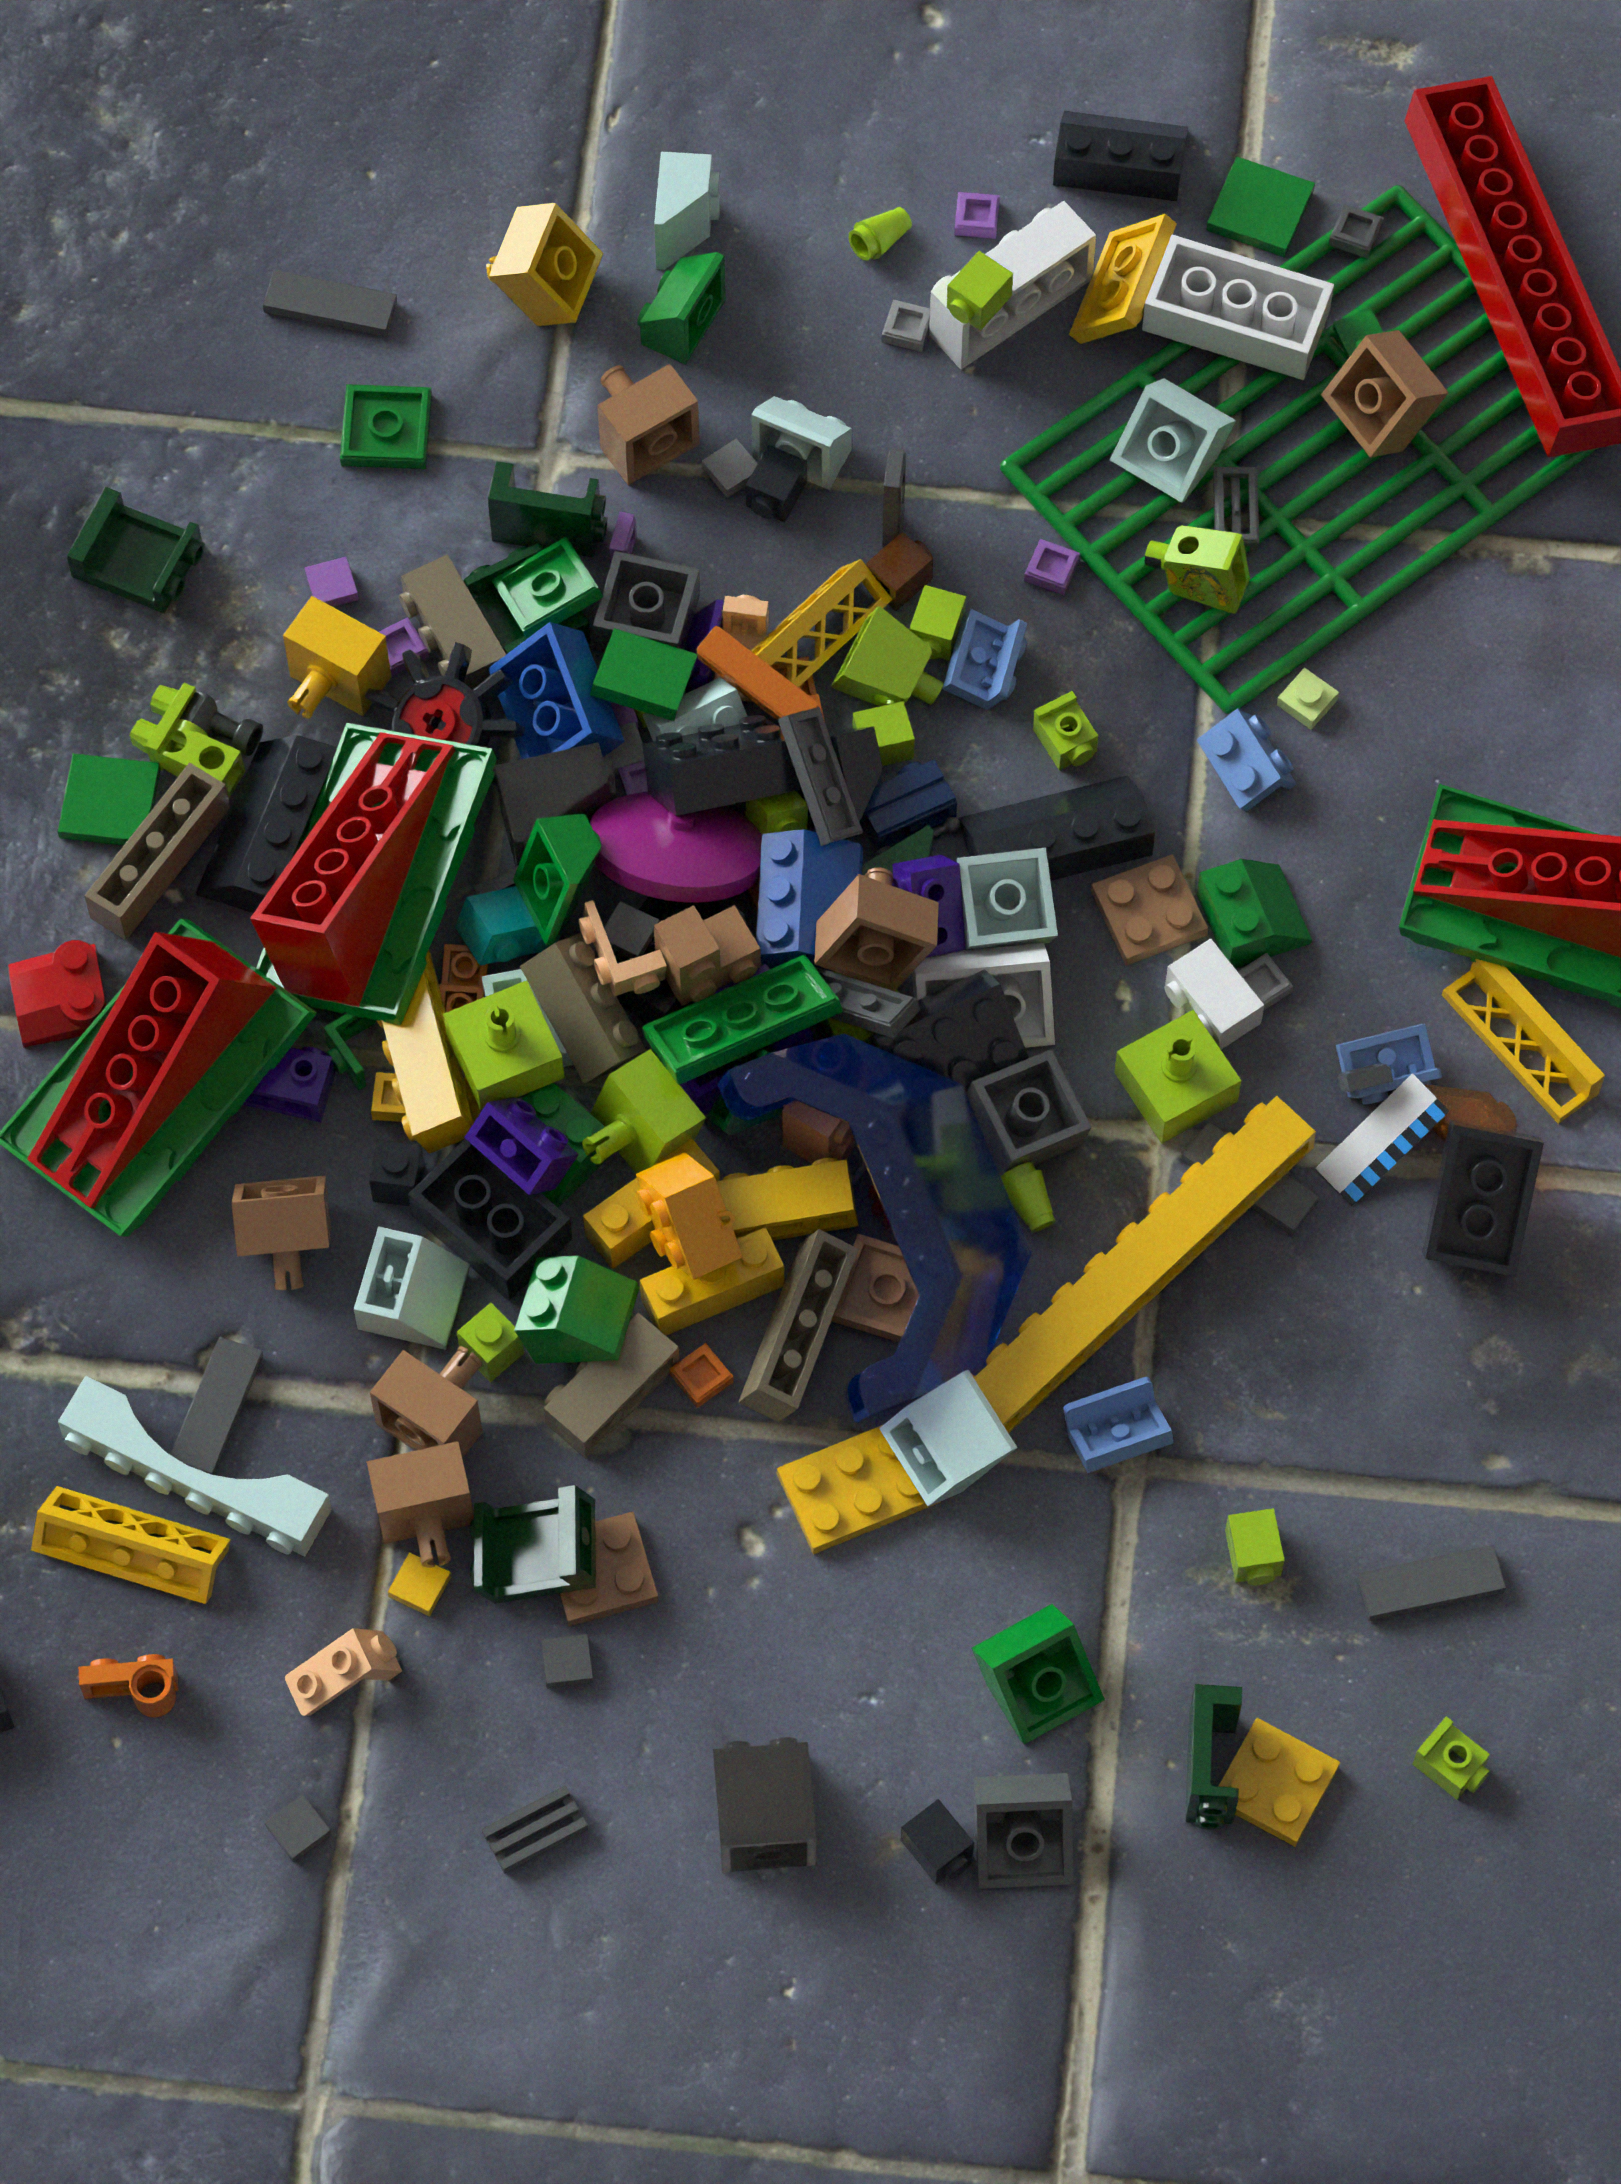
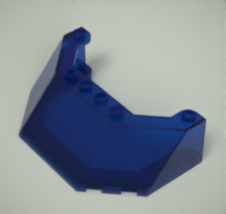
M845 1033L773 1052L729 1069L717 1085L727 1109L737 1118L751 1120L795 1102H801L849 1123L919 1294L894 1356L868 1366L865 1370L854 1375L847 1384L845 1392L846 1401L855 1423L916 1400L963 1371L969 1370L974 1376L977 1375L986 1366V1359L992 1352L1032 1252L963 1085Z

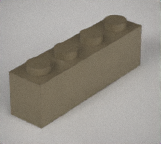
M189 762L84 895L90 919L122 939L127 940L230 809L226 785Z
M820 1229L799 1244L738 1403L777 1422H780L798 1409L858 1253V1248Z

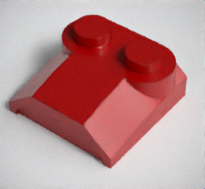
M71 940L60 945L55 952L8 965L23 1048L80 1037L107 1006L95 944L90 945L81 940Z

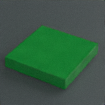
M1236 156L1208 219L1206 230L1285 257L1312 197L1315 183Z
M346 384L340 450L341 466L426 469L432 403L431 387Z
M567 537L555 542L492 580L527 639L549 622L559 624L603 598L600 589Z
M614 628L593 681L590 695L675 721L696 663L697 654Z
M73 753L57 831L59 838L125 845L154 808L161 771L160 764Z

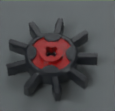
M455 642L450 654L445 676L430 677L422 658L414 651L408 649L402 653L413 685L402 697L397 699L385 691L368 689L365 695L376 707L393 712L392 731L486 748L490 737L496 736L510 739L522 737L525 733V727L509 719L491 720V714L487 706L492 699L503 693L514 682L510 675L500 669L474 689L464 682L471 661L472 649ZM441 721L446 723L442 731L437 729ZM494 766V778L491 784L498 787L504 780Z

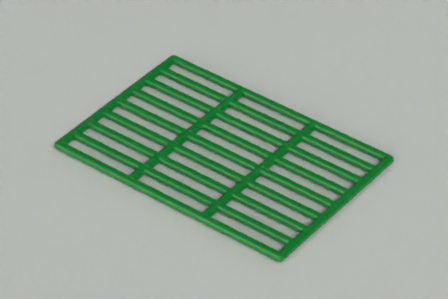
M1395 185L1361 210L1381 216L1397 205L1412 221L1375 246L1368 259L1364 257L1358 258L1326 282L1334 284L1332 295L1334 297L1425 233L1439 250L1341 318L1343 319L1370 309L1376 315L1452 261L1467 278L1396 327V330H1399L1406 340H1409L1477 290L1456 241L1404 187ZM1333 229L1279 267L1300 273L1335 248L1329 245ZM1484 313L1422 357V360L1430 370H1435L1491 330L1492 325L1487 314ZM1333 325L1327 329L1323 328L1312 360L1324 352L1339 369L1225 450L1222 449L1218 458L1190 495L1213 479L1214 467H1239L1236 464L1237 461L1324 400L1321 394L1348 360L1342 346L1338 343L1339 340L1332 328ZM1175 340L1008 456L1001 462L1000 470L1074 551L1080 553V558L1224 713L1231 714L1237 708L1240 709L1599 448L1558 456L1493 504L1477 486L1541 441L1535 426H1531L1466 474L1449 457L1524 404V400L1517 387L1438 445L1420 429L1411 440L1413 446L1422 454L1420 458L1306 538L1291 521L1383 456L1369 457L1366 451L1362 449L1278 509L1263 492L1347 433L1349 430L1338 417L1257 475L1258 513L1264 518L1259 523V544L1277 532L1292 549L1249 580L1239 608L1303 562L1320 579L1203 664L1186 646L1232 613L1211 607L1174 634L1159 616L1184 597L1173 594L1168 588L1146 603L1131 587L1156 569L1145 565V556L1121 573H1118L1104 558L1106 554L1180 503V501L1163 493L1091 544L1076 527L1142 481V479L1126 470L1065 514L1049 499L1050 496L1113 453L1128 421L1037 485L1021 469L1139 386L1144 391L1146 385L1157 381L1154 377L1156 373L1195 346ZM1500 350L1446 390L1449 393L1423 426L1509 366L1503 351ZM1221 355L1179 384L1178 387L1195 395L1242 361ZM1268 370L1215 408L1232 417L1289 377V375ZM1436 468L1451 484L1336 568L1319 552L1432 469ZM1240 478L1241 508L1248 503V478ZM1231 494L1224 499V520L1231 515ZM1462 497L1479 513L1364 598L1347 582L1351 577ZM1214 506L1187 526L1212 529L1214 527ZM1173 536L1168 538L1163 543L1170 544ZM1244 546L1245 552L1248 553L1250 546ZM1332 591L1349 608L1231 694L1214 677Z

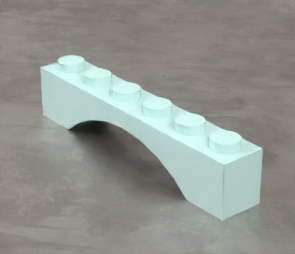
M87 1376L82 1380L58 1421L62 1436L65 1439L64 1443L72 1450L83 1455H88L91 1451L105 1458V1464L121 1474L128 1475L132 1471L144 1477V1482L155 1491L165 1495L172 1491L186 1498V1504L202 1514L208 1515L210 1511H213L225 1517V1522L230 1527L243 1534L249 1535L251 1531H254L266 1537V1542L272 1548L289 1555L294 1551L305 1557L332 1510L327 1493L288 1474L266 1479H234L211 1475L184 1464L165 1452L148 1436L133 1414L126 1395Z

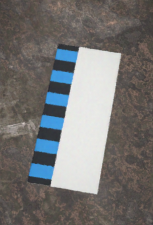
M1412 1073L1316 1169L1353 1206L1449 1110Z

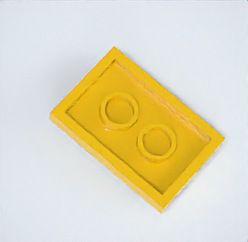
M1163 214L1109 233L1069 333L1077 342L1082 344L1132 329L1141 321L1144 315L1145 301L1171 235H1173L1177 225L1168 215Z
M883 1425L777 1468V1476L813 1555L931 1507L926 1505L879 1428Z

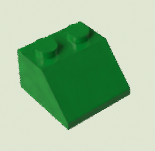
M718 252L681 257L672 271L667 270L663 274L658 285L657 296L652 304L647 302L643 306L637 319V325L640 326L641 345L684 365L687 364L726 301L725 256Z
M585 814L537 818L513 878L545 945L555 943L577 908L584 888L588 885L592 868L599 852H601L600 837L597 832L593 831Z
M1239 859L1200 872L1197 898L1219 949L1235 969L1252 963L1266 953L1272 957L1312 943V938L1279 864Z
M551 1083L529 1092L522 1100L529 1103L535 1109V1116L546 1126L553 1127L562 1132L568 1139L567 1144L579 1154L557 1188L541 1192L559 1208L608 1158L600 1164H595L590 1159L597 1152L594 1151L587 1156L582 1145L586 1137L592 1136L605 1126L555 1083Z
M580 1256L537 1258L514 1331L535 1364L618 1360L640 1286L637 1281Z
M1053 1604L971 1648L987 1687L1024 1745L1105 1700L1075 1625Z

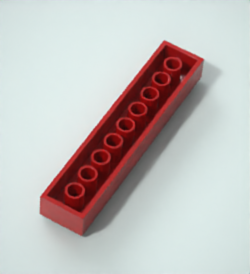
M1488 76L1415 89L1404 122L1547 457L1550 458L1621 444L1620 367L1493 77Z

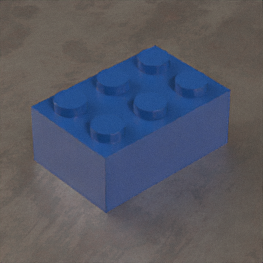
M549 622L488 668L490 675L501 669L509 674L514 681L498 697L506 718L525 727L524 736L516 737L514 740L529 779L564 787L625 742L610 701L590 695L598 669L582 631Z

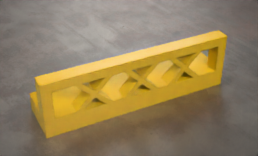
M859 559L839 568L751 651L770 666L772 664L787 666L786 678L797 687H800L860 630L869 614L878 606L884 608L893 599L862 559ZM861 582L876 600L867 609L854 607V588ZM844 598L843 605H838V603ZM829 611L843 613V631L839 635L825 633L826 614ZM853 615H859V616L853 621ZM815 625V632L809 631ZM800 638L815 639V655L811 661L797 660V641ZM825 641H830L831 643L825 647ZM787 651V658H782L781 656ZM797 667L803 668L796 674Z
M1476 959V963L1472 962L1470 971L1443 989L1442 996L1558 1124L1600 1093L1605 1078L1604 1073L1505 966ZM1475 982L1487 995L1486 1007L1468 1005L1458 993ZM1492 1002H1493L1498 1008H1492ZM1479 1016H1484L1485 1021L1483 1022ZM1491 1017L1509 1019L1516 1027L1515 1039L1497 1037L1490 1030ZM1521 1033L1527 1040H1521ZM1508 1048L1514 1049V1055L1509 1051ZM1520 1049L1538 1051L1545 1059L1544 1071L1526 1069L1519 1061ZM1550 1067H1552L1556 1072H1550ZM1537 1080L1543 1081V1087ZM1549 1082L1568 1084L1577 1096L1560 1107L1549 1094Z
M56 1486L37 1511L31 1551L206 1604L212 1596L216 1569L229 1551L231 1539ZM61 1504V1505H64V1506H67V1507H71V1508H74V1509H77V1510H75V1511H69V1510L60 1508L59 1505ZM113 1520L122 1524H112L105 1521ZM154 1533H155V1534L162 1535V1536H165V1537L157 1538V1537H154V1536H151V1535H148V1534H154ZM193 1547H201L212 1552L209 1554L193 1549Z

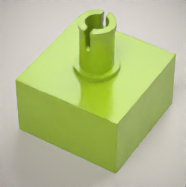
M527 980L443 1014L446 1036L480 1111L483 1110L487 1102L513 1097L517 1098L565 1078L562 1055Z
M1194 1010L1118 1050L1116 1054L1114 1073L1161 1144L1238 1102L1242 1080Z
M649 1049L608 1075L590 1113L605 1127L592 1136L586 1137L582 1145L587 1156L594 1151L597 1152L590 1159L595 1164L602 1163L606 1158L618 1151L637 1174L652 1167L691 1138L695 1140L706 1117L683 1088L677 1084L653 1051Z

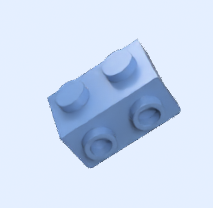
M973 609L964 613L942 689L985 710L990 709L1001 700H1007L1016 685L1017 679L1013 675L1016 663L1020 660L1026 649L1027 640L1024 638L1027 623L1018 619L1010 626H1006Z
M1237 708L1196 740L1239 809L1247 812L1280 786L1290 790L1297 784L1290 774L1294 769L1292 763L1280 749L1275 750L1268 739L1272 732L1266 722L1258 714L1253 716Z
M1425 1024L1336 1045L1342 1072L1378 1063L1390 1066L1393 1082L1347 1092L1349 1098H1361L1363 1105L1386 1100L1389 1097L1388 1091L1397 1089L1412 1073L1427 1089L1432 1088L1431 1080L1442 1078L1441 1069L1435 1068Z
M1149 1377L1125 1383L1068 1403L1063 1407L1068 1438L1087 1473L1174 1443L1172 1430L1155 1401L1153 1384Z

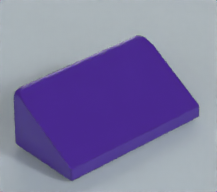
M717 599L694 615L685 646L686 651L697 654V647L713 627L718 626L723 629L722 610L724 600ZM698 656L685 691L686 693L712 681L714 672L700 662Z

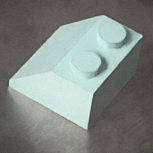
M661 152L654 221L656 269L665 270L710 237L711 220H719L720 172L712 171L711 154Z
M1163 378L1146 385L1110 461L1182 503L1218 458L1236 420Z
M774 396L757 406L752 413V457L760 461L767 446H774L807 460V481L830 490L852 450V428L846 426L844 422L836 417L821 416L809 411L803 404L797 401H785Z
M1046 848L957 858V863L960 864L966 950L1050 943L1058 936Z

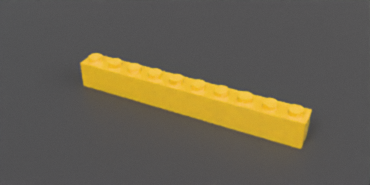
M1278 1096L1273 1098L1267 1105L1263 1102L1256 1105L1244 1120L1246 1125L1235 1135L1231 1132L1225 1134L1212 1150L1214 1154L1203 1165L1200 1162L1194 1163L1180 1179L1182 1184L1171 1194L1164 1192L1158 1196L1148 1209L1150 1214L1139 1224L1132 1222L1127 1225L1116 1238L1118 1243L1106 1255L1103 1252L1096 1254L1083 1270L1085 1274L1074 1285L1070 1282L1064 1284L1051 1299L1053 1304L1043 1314L1040 1315L1036 1312L1028 1317L1018 1330L1020 1335L1009 1345L1002 1343L997 1346L986 1359V1364L988 1365L976 1376L972 1374L1008 1433L1021 1423L1314 1148L1316 1131Z

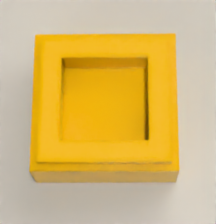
M409 1552L388 1590V1597L430 1617L451 1579V1572L437 1565L432 1568L423 1567L421 1565V1557Z

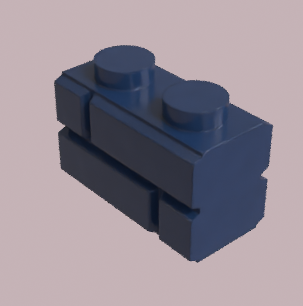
M935 760L925 764L916 761L901 768L896 777L884 782L878 779L860 824L877 852L885 846L893 847L928 825L933 829L944 824L945 819L948 817H957V800Z

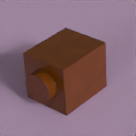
M903 531L866 563V566L893 599L888 605L895 611L902 607L933 578V556L930 550L921 541H913Z

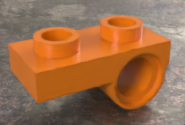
M149 1654L137 1658V1662L118 1663L115 1659L104 1658L92 1661L90 1666L78 1667L79 1686L84 1699L132 1695L137 1709L143 1715L153 1718L166 1715L175 1705L176 1691H178V1673L173 1658L165 1659L163 1655ZM157 1682L165 1686L163 1692L157 1697L146 1698L141 1695L143 1688L150 1683Z

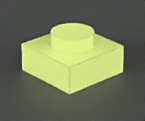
M1304 667L1279 695L1277 706L1312 730L1336 703L1339 692Z

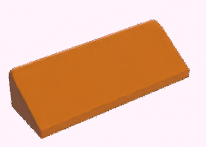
M718 626L713 627L696 649L700 662L777 721L787 715L818 707V703Z

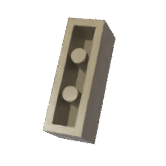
M447 554L402 575L403 593L399 595V600L409 619L416 617L421 626L418 632L428 652L430 653L435 650L441 662L438 663V667L442 676L446 674L450 654L455 642L464 644L472 649L471 661L464 683L474 689L490 676L488 668L504 657L506 653Z
M582 933L554 943L520 965V968L583 1083L586 1084L613 1072L645 1052L646 1049L617 996L614 997L609 983L601 984L594 965V959H596L594 951L585 943Z
M638 1312L629 1322L618 1360L580 1362L576 1369L577 1375L566 1386L559 1384L550 1392L544 1402L546 1405L544 1407L546 1425L586 1459L670 1374L669 1369L680 1361L679 1347Z

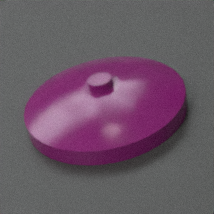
M648 792L625 795L606 803L596 811L591 819L590 825L593 831L598 833L601 841V852H599L595 865L611 880L640 894L676 902H711L730 898L746 891L760 877L762 835L750 820L728 806L676 816L648 795Z

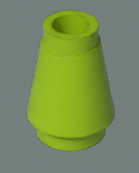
M897 207L856 222L854 229L849 232L850 246L862 260L879 259L906 231L911 229V218L903 208Z
M1032 1162L1021 1164L1000 1177L1003 1184L1001 1188L1002 1193L1025 1224L1028 1225L1031 1233L1043 1230L1056 1222L1052 1214L1053 1210L1042 1171L1036 1170Z

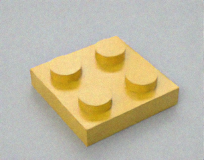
M1256 1718L1218 1787L1239 1789V1799L1235 1815L1296 1847L1335 1776L1340 1761Z

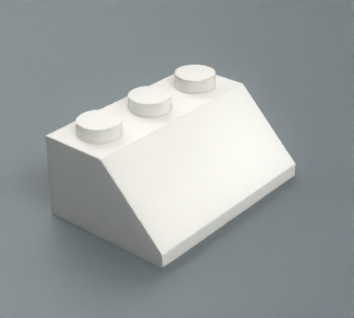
M1044 943L963 950L927 957L912 972L914 997L919 1000L985 969L1000 983L1025 1048L1055 1045L1050 960Z

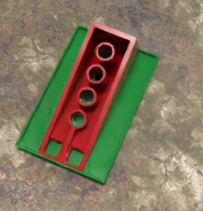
M346 723L303 842L250 918L264 946L256 969L298 998L299 1001L311 1007L339 1013L346 1012L358 1017L378 1021L383 1020L387 1023L401 1025L426 967L425 957L446 910L447 903L445 900L475 832L474 822L494 778L493 768L497 758L493 749Z
M1439 784L1399 924L1400 934L1410 938L1416 944L1466 956L1471 959V962L1475 963L1476 959L1505 966L1510 972L1547 981L1556 988L1609 1001L1610 1006L1621 1008V836L1601 835Z
M181 918L168 934L160 932L153 934L125 985L1 1129L0 1145L119 1236L129 1237L135 1229H138L145 1222L175 1181L182 1179L226 1120L236 1114L267 1072L277 1066L317 1012L299 1001L298 998L269 979L265 974L236 955L210 934L203 931L195 923Z

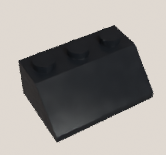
M1064 111L1060 122L1055 153L1053 185L1177 201L1188 127Z

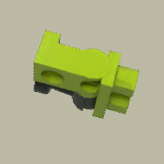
M183 683L179 690L159 685L151 698L150 707L152 712L163 717L158 725L142 718L137 720L130 732L132 745L147 753L150 762L159 763L162 771L165 769L177 777L190 762L224 783L229 799L246 771L241 753L246 756L254 753L262 738L263 725L252 719H244L241 723L232 720L218 712L217 705L210 695L196 692V688L187 683ZM215 734L233 740V747L212 739L211 736Z

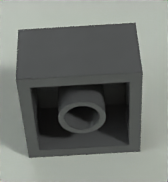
M615 551L602 593L603 598L600 600L593 624L595 650L605 652L614 628L684 650L700 597L699 569Z
M1052 1049L973 1081L962 1100L1000 1176L1021 1164L1032 1162L1033 1165H1037L1080 1147L1092 1128Z

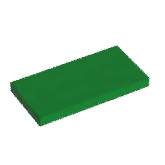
M801 955L648 1023L642 1028L646 1040L677 1084L680 1085L843 1011L838 997L806 955Z

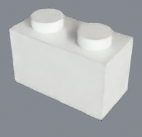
M1212 939L1204 942L1167 967L1164 988L1168 998L1175 1007H1183L1187 1013L1194 1010L1220 1049L1228 1046L1261 1024L1264 1004Z

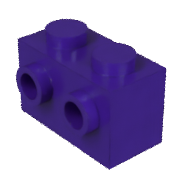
M943 855L892 864V886L939 902L937 946L927 957L966 950L960 864Z
M290 1047L277 1066L267 1072L243 1105L321 1123L336 1075L332 1057L314 1047H303L302 1050Z
M513 1097L487 1102L464 1138L528 1195L555 1190L579 1155L567 1144V1137L559 1130L546 1126L535 1116V1109L522 1099Z

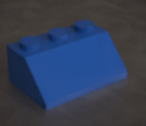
M805 829L762 834L756 942L761 949V963L763 965L767 964L769 969H772L801 955H806L813 966L832 971L814 964L816 923L858 874L862 875L863 847L861 844L841 840L821 846L817 832Z

